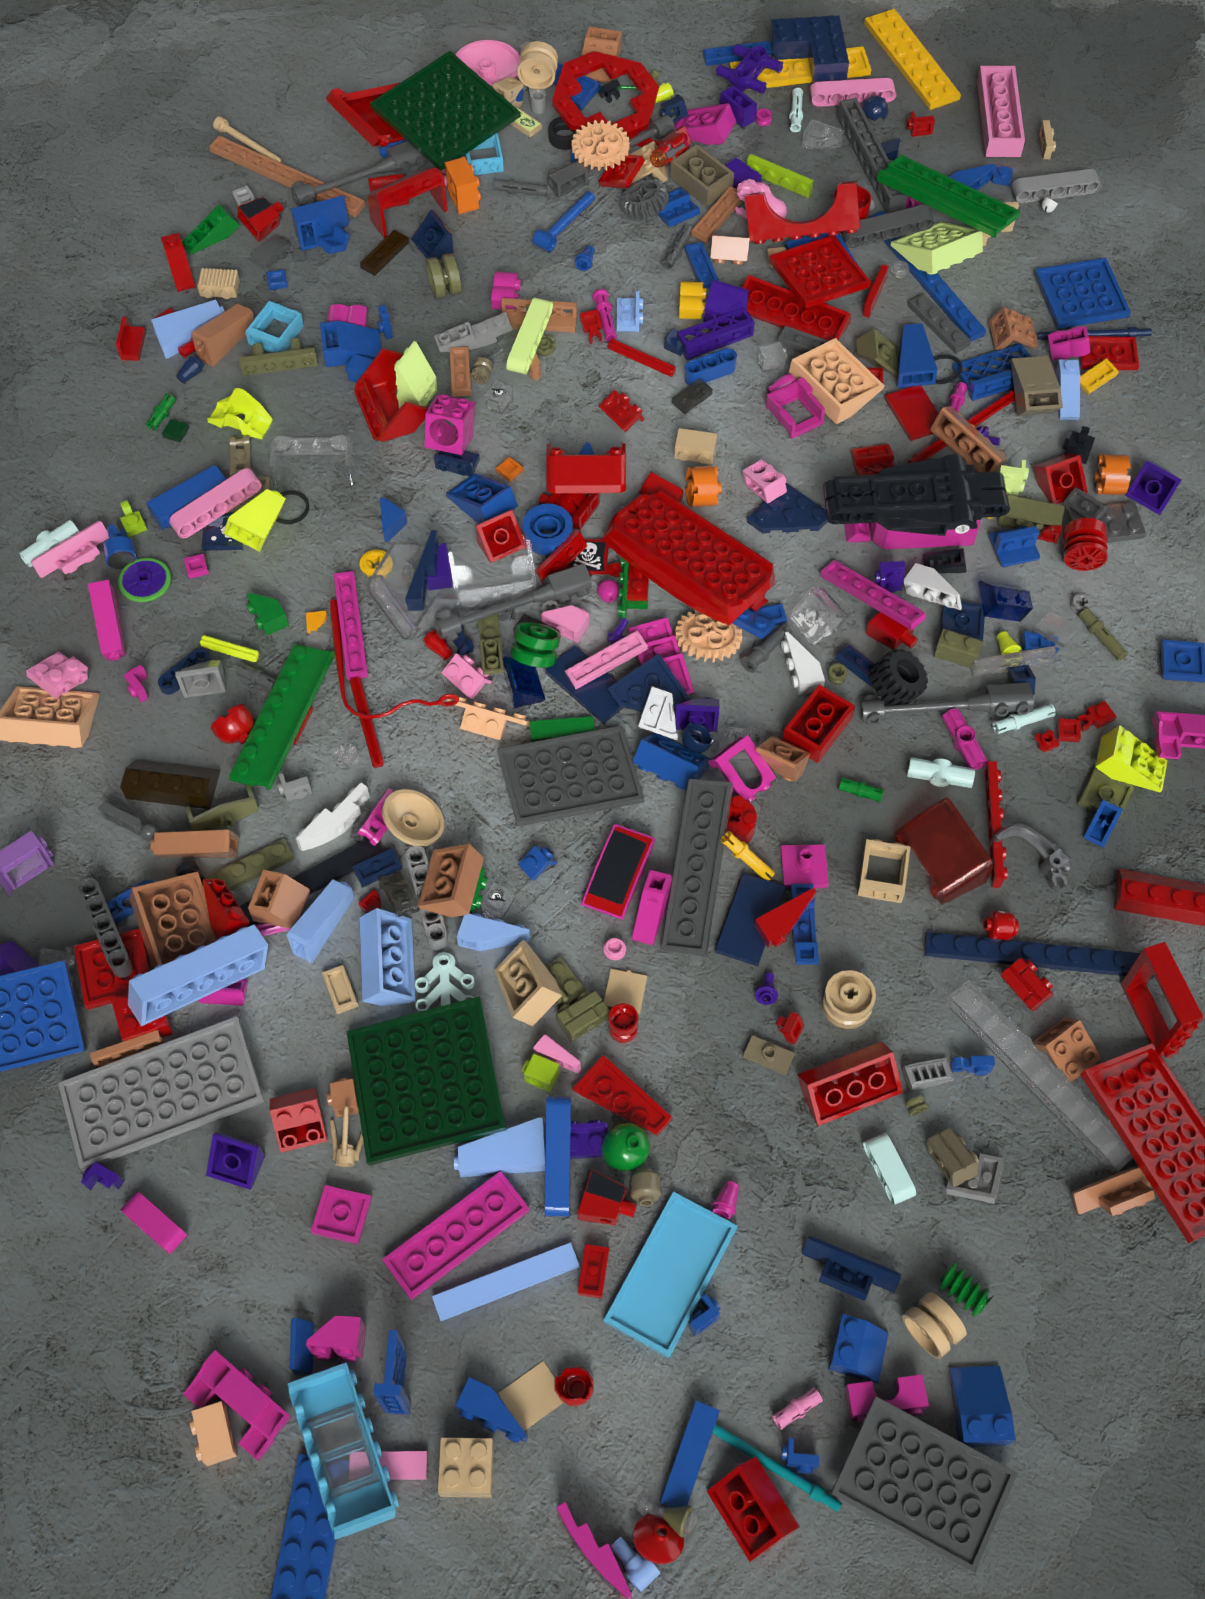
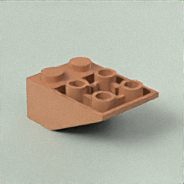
M589 26L582 55L596 51L620 57L622 51V31ZM602 68L585 75L599 82L609 83L612 81Z

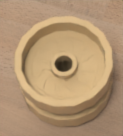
M535 41L526 44L521 50L517 75L520 81L525 86L537 90L546 89L551 86L555 80L558 65L556 50L545 42Z
M853 970L841 971L833 975L827 983L822 1001L823 1013L828 1021L843 1029H854L863 1025L870 1018L876 999L873 983L864 974Z
M928 1292L919 1300V1308L911 1307L903 1314L902 1320L914 1340L928 1354L940 1360L950 1351L949 1343L956 1345L967 1335V1332L953 1309L939 1296Z

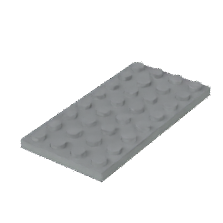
M237 1016L58 1083L79 1168L82 1171L92 1166L94 1162L98 1164L108 1162L265 1102L242 1026Z

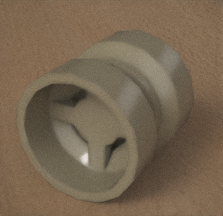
M478 357L474 362V369L470 375L472 381L481 385L488 383L493 369L492 361L485 357Z

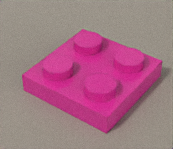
M325 1185L311 1233L359 1245L372 1196Z

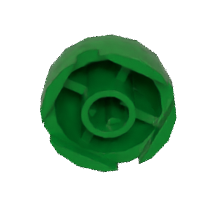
M622 1123L613 1126L605 1133L603 1143L601 1144L604 1160L610 1167L621 1170V1172L637 1169L646 1161L650 1154L648 1135L641 1127L632 1123Z

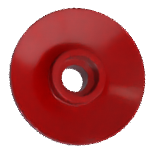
M647 1514L637 1521L633 1529L635 1548L642 1557L650 1562L668 1564L675 1561L682 1553L684 1537H680L663 1519V1514Z

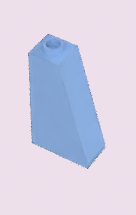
M212 300L151 319L165 358H170L179 353L178 347L190 341L191 333L225 312L223 306L219 307L217 301Z
M332 880L290 929L286 937L293 954L313 963L354 900L352 887L343 881L339 883Z
M543 1117L459 1146L458 1155H454V1169L459 1170L460 1177L496 1175L500 1171L503 1174L545 1171Z

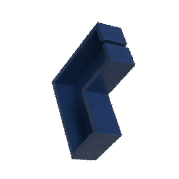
M840 16L771 19L770 41L774 59L808 58L813 82L847 80L849 59Z

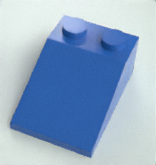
M476 473L446 493V496L476 523H482L518 507L511 486Z
M1000 1366L949 1368L958 1441L969 1447L1011 1445L1016 1438L1012 1411Z

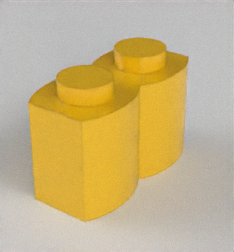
M681 281L679 319H701L706 302H702V300H706V288H703V282Z

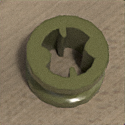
M840 663L830 666L828 673L829 681L835 685L843 684L847 678V668ZM835 672H840V677L835 676Z
M924 1096L913 1098L905 1104L906 1108L910 1109V1116L919 1115L929 1109V1105L924 1103L926 1100Z

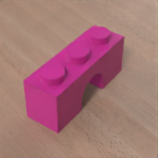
M923 1374L897 1378L894 1382L895 1398L884 1401L913 1417L922 1415L923 1411L929 1406ZM872 1381L847 1384L845 1387L850 1420H857V1423H862L874 1396L878 1397L874 1391Z

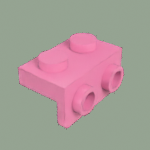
M456 653L441 673L468 698L474 699L485 683L491 684L493 681L488 677L489 674L483 675L482 667L478 668L474 665L475 660L467 654L463 656Z

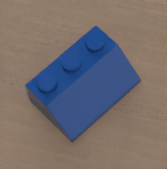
M652 733L641 739L632 762L637 764L639 769L646 772L651 771L657 774L656 776L659 779L669 780L676 783V787L687 790L689 779L700 780L709 765L707 761L711 758L701 753H693L684 745L663 735Z

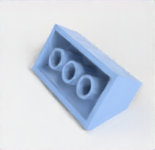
M376 908L360 917L362 1001L379 1006L416 1002L412 919Z

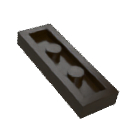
M393 230L360 262L361 269L376 276L409 244V238Z

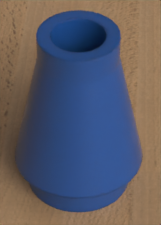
M585 246L575 257V266L580 271H587L592 267L593 255L595 253V249L592 246Z

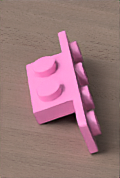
M97 521L32 559L31 563L41 578L58 568L64 574L72 573L80 565L93 561L100 554L96 546L109 538L108 532L103 523Z

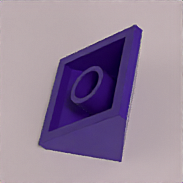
M215 1132L212 1137L206 1176L251 1190L265 1155L258 1145Z

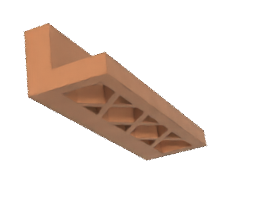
M502 298V313L506 312L512 329L521 328L528 311L526 307L530 306L532 300ZM552 301L553 311L545 331L575 333L577 303ZM506 305L514 306L516 309H506ZM573 309V313H565L563 310Z

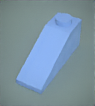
M1059 360L1055 371L1061 388L1063 408L1059 410V419L1079 420L1078 360Z

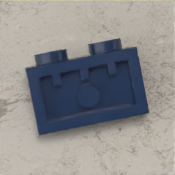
M440 451L439 454L434 456L435 469L469 477L474 474L480 460L479 454L464 451L462 455Z

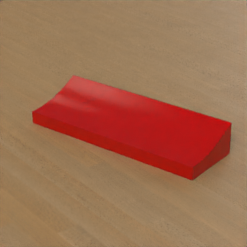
M748 275L742 287L749 290L747 304L749 315L782 329L788 326L827 341L834 338L839 341L851 323V313L825 303L805 309L792 291Z

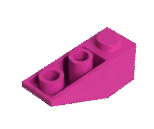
M650 870L643 888L632 940L654 945L669 903L672 886L671 875Z

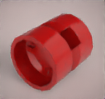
M621 1003L615 1005L610 1010L608 1031L613 1040L619 1043H627L636 1037L638 1033V1013L633 1006Z

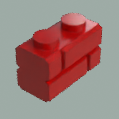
M1019 958L1002 972L1000 976L1025 1005L1034 1012L1054 995L1050 990L1053 986L1045 977L1040 979L1035 972L1038 969L1029 959L1025 962L1022 958Z

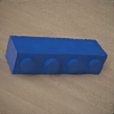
M214 465L146 502L149 513L162 530L171 527L169 521L174 513L227 479L217 466Z

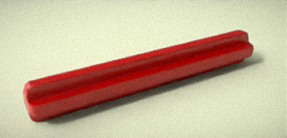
M611 339L608 343L609 350L672 377L676 372L674 365L620 341Z

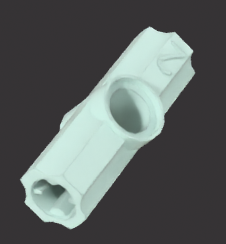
M68 520L53 531L46 530L41 532L37 536L36 542L21 551L19 555L28 567H32V559L77 534L79 530L71 520Z
M910 758L907 777L929 780L931 784L938 787H945L951 784L972 788L975 769L952 765L946 759L928 761Z

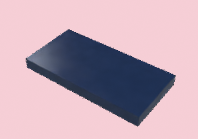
M575 645L556 660L553 666L545 669V674L604 725L623 709L617 706L607 692V688L617 681L608 673H605L582 687L575 689L565 670L588 658Z
M743 873L715 953L758 967L766 944L754 926L755 919L780 906L786 886Z

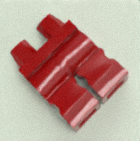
M551 493V496L542 494L539 498V505L555 504L564 508L572 518L573 529L580 531L590 518L589 516L594 513L600 504L599 493H590L588 496H586V493Z

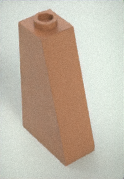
M236 304L194 330L191 335L198 359L214 367L246 335L245 331L254 321L253 311L248 307Z
M230 830L154 833V839H151V851L159 858H238V836Z

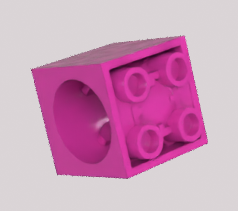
M437 395L426 411L425 448L462 455L474 434L475 402L464 398H452L448 395ZM444 419L449 420V421L452 422L456 427H453V426L449 425L448 423H446V421H445Z

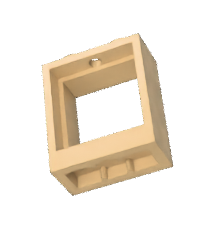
M866 839L857 896L902 903L905 894L911 847L905 846L902 843L892 844L879 839ZM869 855L901 860L898 885L866 879Z

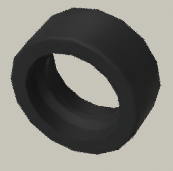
M561 117L553 119L548 127L549 142L557 149H571L573 134L569 136L556 134L560 130L570 129Z

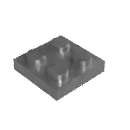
M1135 501L1106 505L1108 510L1101 517L1100 521L1107 528V543L1142 539L1145 537L1146 532Z

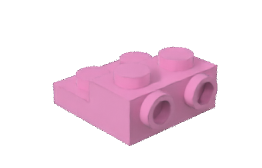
M58 651L26 670V676L56 699L77 685L84 683L88 679V667L74 656L67 658Z

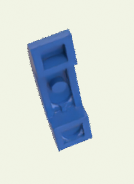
M791 884V900L814 888V884ZM815 897L792 930L796 965H819L814 914Z

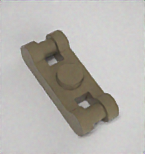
M249 435L243 436V438L230 437L231 476L243 469H251V440ZM237 446H244V448L237 449Z

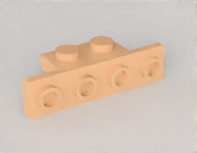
M459 697V702L456 704V706L466 708L460 729L502 740L507 720L530 726V721L525 720L526 716L521 714L506 715V710L494 707L493 711L485 709L486 704L475 701L471 705L466 703V699ZM447 699L446 702H451L454 699Z

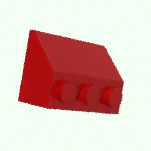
M757 1457L739 1465L707 1490L708 1495L749 1562L800 1528Z

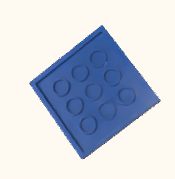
M1107 258L1035 270L1034 275L1057 329L1128 318L1131 311Z
M66 961L0 976V1072L86 1051Z

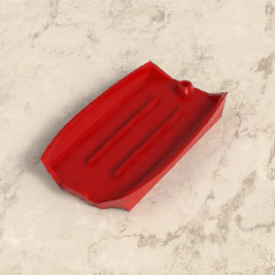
M662 490L652 495L642 494L613 516L602 538L619 556L659 587L698 612L727 625L732 624L749 607L757 612L768 602L764 598L765 593L776 585L773 563Z

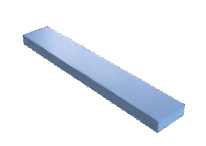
M570 1242L434 1295L432 1298L440 1321H444L579 1268V1263Z

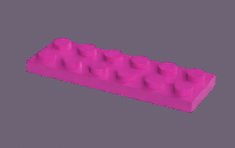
M500 1171L383 1258L382 1261L412 1301L523 1217L530 1209Z

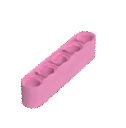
M891 78L815 82L810 86L811 99L815 106H836L840 104V101L857 98L858 102L862 104L867 97L873 95H880L886 102H891L896 97L894 82Z
M243 469L174 513L170 517L169 523L180 538H188L260 491L262 484L251 469Z

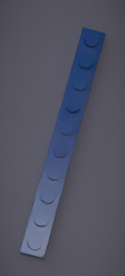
M880 211L876 214L869 216L868 218L884 215L886 213L884 211ZM904 236L884 240L885 244L942 311L971 342L985 336L986 329L938 273L927 274L926 271L918 270L891 246L892 241Z

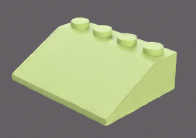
M939 222L928 230L909 234L892 241L891 246L918 270L926 271L927 274H936L938 270L950 268V265L962 263L964 259L973 258L976 254L983 252V232L971 227Z

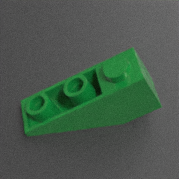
M218 204L182 241V244L192 255L228 238L240 224L229 211Z

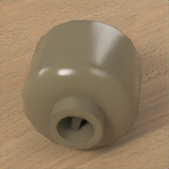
M638 1169L630 1177V1196L633 1201L647 1207L660 1199L662 1194L661 1179L652 1169Z

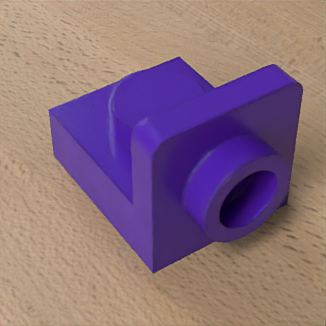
M94 1162L92 1166L85 1170L81 1181L89 1190H92L96 1182L108 1189L113 1186L118 1190L124 1183L118 1174L97 1162Z

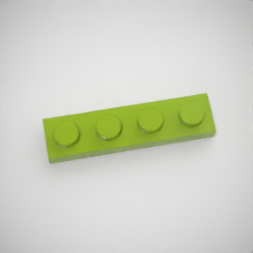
M750 154L747 158V165L762 175V179L807 198L812 195L814 180L753 154Z

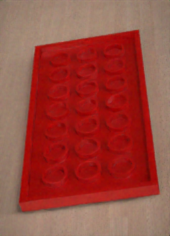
M1153 1043L1085 1069L1080 1074L1188 1244L1204 1237L1205 1121Z

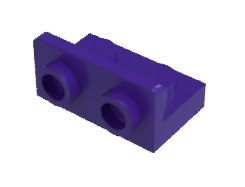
M905 561L880 562L879 571H875L874 583L889 592L902 591Z
M590 1120L588 1123L580 1124L577 1121H571L570 1159L603 1158L601 1144L607 1132V1123L601 1120Z

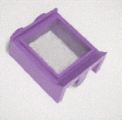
M32 831L0 850V884L9 897H11L13 889H17L49 868L50 865L55 866L50 859L53 857V854L47 847L48 845L40 835L36 837Z

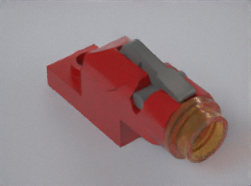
M680 126L657 142L659 146L650 155L652 165L663 167L689 148L691 140L685 126Z

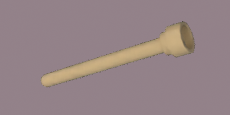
M218 116L214 120L213 128L220 133L227 132L258 153L281 163L280 157L229 126L225 118Z

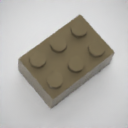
M696 144L671 161L670 178L705 206H709L718 200L730 186L733 187L734 172Z

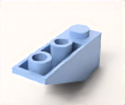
M478 913L464 915L457 934L458 946L476 951L519 944L522 940L530 942V929H527L525 926L507 924L503 920L496 918L493 920L487 919Z

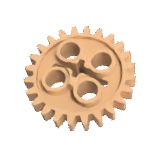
M594 120L593 125L587 122V127L581 125V130L577 129L576 134H573L572 153H574V158L578 159V163L584 162V167L591 165V170L594 167H597L598 171H600L601 167H604L605 170H607V166L614 168V164L620 165V160L625 161V156H628L630 147L629 137H627V132H623L622 127L617 129V123L612 126L611 121L604 124V121L601 120L598 124Z
M697 610L694 611V614L687 612V617L682 615L681 621L678 620L675 630L678 647H682V652L689 651L688 656L690 657L694 654L696 655V660L703 657L704 662L708 658H711L712 662H715V658L723 661L724 656L730 658L731 653L736 654V650L740 649L743 636L742 629H739L738 626L721 623Z

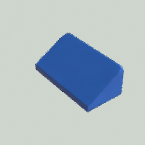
M299 1318L291 1319L289 1368L294 1374H311L313 1371V1355L306 1346V1342L314 1334V1324Z

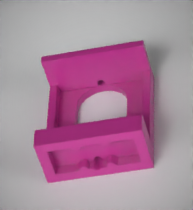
M748 735L737 738L707 761L711 768L718 767L727 782L733 783V791L736 796H742L748 802L756 798L755 794L758 791L763 792L771 787L772 784L770 782L776 778L766 761L756 752V746ZM743 749L761 775V781L751 789L745 786L728 761Z

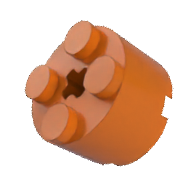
M1098 455V471L1095 470L1093 474V481L1097 482L1096 494H1126L1130 483V475H1128L1127 470L1130 469L1129 456Z
M717 466L688 467L686 469L685 481H688V487L685 488V495L689 506L705 507L718 505V494H721L722 486L721 482H717Z

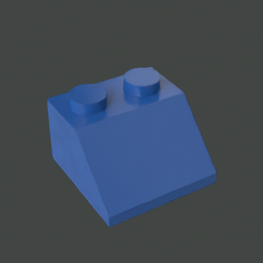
M842 1314L838 1324L829 1370L878 1384L889 1333L866 1320Z

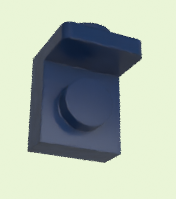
M1029 665L1008 667L1007 674L1012 684L1029 683L1034 695L1036 677Z

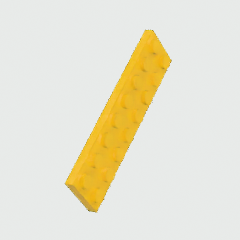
M895 9L865 18V26L929 110L960 100V92Z
M864 46L846 48L849 59L847 78L871 75V67ZM808 58L778 60L783 62V69L780 73L766 68L757 77V80L767 83L766 88L813 82ZM741 61L730 62L729 68L735 69Z

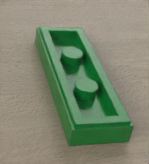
M593 716L530 721L531 742L594 731Z

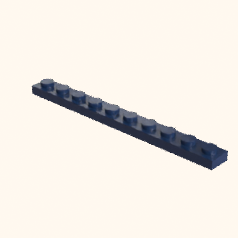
M927 932L925 937V956L1009 965L1022 958L1025 962L1029 959L1038 968L1126 976L1140 953L998 940Z

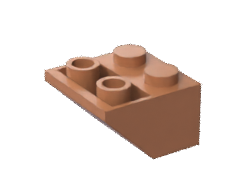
M263 870L248 907L253 921L291 929L302 915L310 889L286 874Z

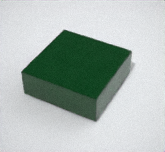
M170 419L162 432L163 438L181 443L189 430V426L186 423Z

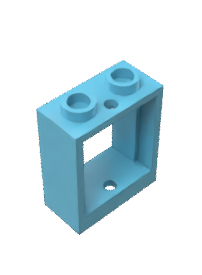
M498 133L473 149L494 147L496 157L471 160L470 152L465 154L468 164L471 163L474 176L504 172Z
M268 301L245 332L249 345L262 343L266 352H283L289 347L290 340L296 338L304 324L302 315L298 311ZM273 319L289 324L280 338L264 332Z

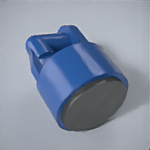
M109 524L107 527L109 539L103 544L105 561L111 568L123 569L127 564L133 563L137 559L134 543L128 538L127 533L123 529H118L114 524Z

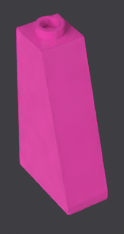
M109 580L89 583L88 588L101 654L105 660H119L121 656H126L116 591Z

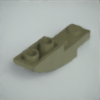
M498 614L478 620L483 675L504 673Z

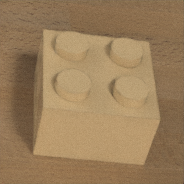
M441 1438L438 1494L440 1497L492 1498L493 1438Z

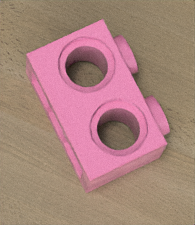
M762 459L742 470L746 486L767 504L787 492L785 476L782 473H778L771 464H767Z

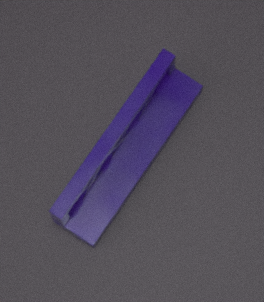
M743 307L678 331L677 337L684 346L683 356L686 360H690L754 335L755 322ZM743 315L745 320H735V317ZM722 322L729 324L726 327L718 326ZM706 328L712 330L710 333H703L701 331ZM693 335L695 338L687 341L684 336Z

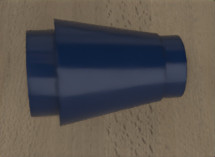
M196 356L188 357L176 374V377L184 384L202 372L204 365Z

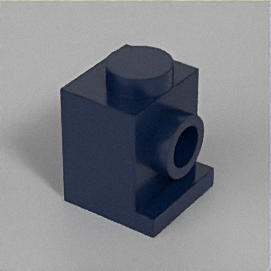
M679 94L661 103L660 116L669 115L673 123L689 116L685 101Z

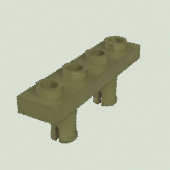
M292 338L290 340L291 351L264 354L263 344L254 343L252 345L253 356L239 357L242 375L318 366L315 347L302 349L301 340L299 338Z

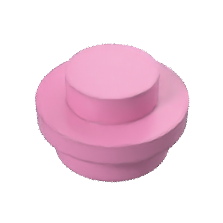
M612 938L604 944V954L608 959L619 960L624 957L626 945L622 940Z

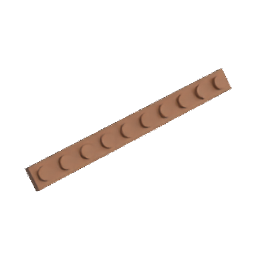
M220 135L209 146L210 152L289 188L297 181H302L304 184L310 183L312 188L324 184V182ZM338 188L315 195L318 201L344 195L347 214L353 217H357L366 207L364 200Z

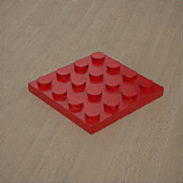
M834 235L769 256L770 264L805 309L869 288L871 285L869 278Z

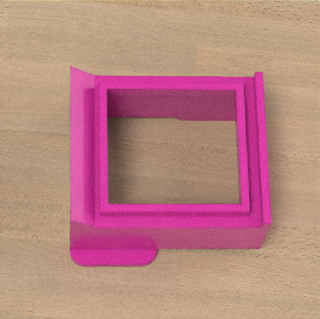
M799 378L797 381L767 394L766 409H769L789 432L791 439L824 424L825 408L812 395L813 388L804 378ZM798 399L813 417L796 425L794 419L782 406Z

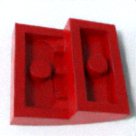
M889 444L851 449V457L857 476L877 475L884 468L896 466L894 454Z

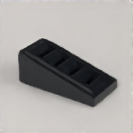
M964 548L923 554L924 566L934 568L938 573L967 572ZM930 560H934L935 566H930ZM938 560H942L943 565H939Z

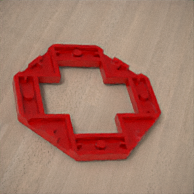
M596 51L564 63L552 99V106L570 130H581V125L587 127V122L593 125L594 120L598 124L601 120L604 121V124H607L608 121L601 112L585 118L570 98L582 92V86L576 80L577 78L601 68L611 80L626 74L641 93V95L630 99V106L636 113L613 122L611 125L613 126L617 123V129L622 127L623 132H627V137L648 129L659 93V85L642 63Z

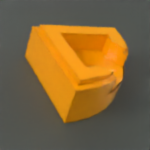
M327 611L306 613L308 634L316 632L326 622Z

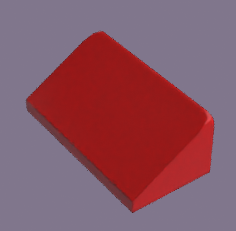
M653 472L648 475L639 491L641 495H652L662 490L678 502H681L683 499V489Z

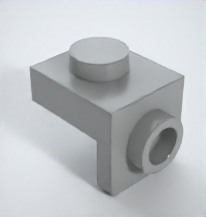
M283 773L279 774L280 782H277L280 795L285 794L287 802L294 799H302L312 794L307 776L286 783Z

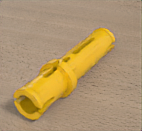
M730 831L724 833L728 839L722 835L720 842L732 851L734 857L740 858L764 880H770L766 872L771 877L774 876L775 871L757 857L744 841L738 840Z

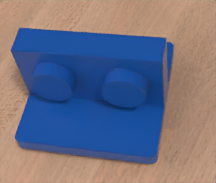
M1022 526L989 534V539L1001 567L1040 559V554L1035 545L1039 535L1037 526L1029 528Z

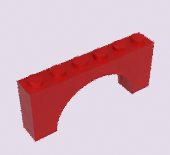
M857 180L838 183L837 196L830 209L823 215L809 221H791L781 217L769 205L765 192L750 193L745 196L750 242L754 241L755 244L765 243V240L772 239L773 242L783 241V238L791 237V240L801 239L803 235H809V238L819 237L820 233H827L828 236L837 235L838 231L855 233L861 227Z

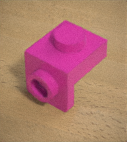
M139 665L130 669L123 676L128 685L126 689L133 698L137 697L142 703L148 699L146 691L141 685V682L147 679V674L144 667Z

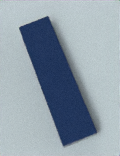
M431 530L406 595L405 601L408 611H425L428 576H436L439 552L437 530Z

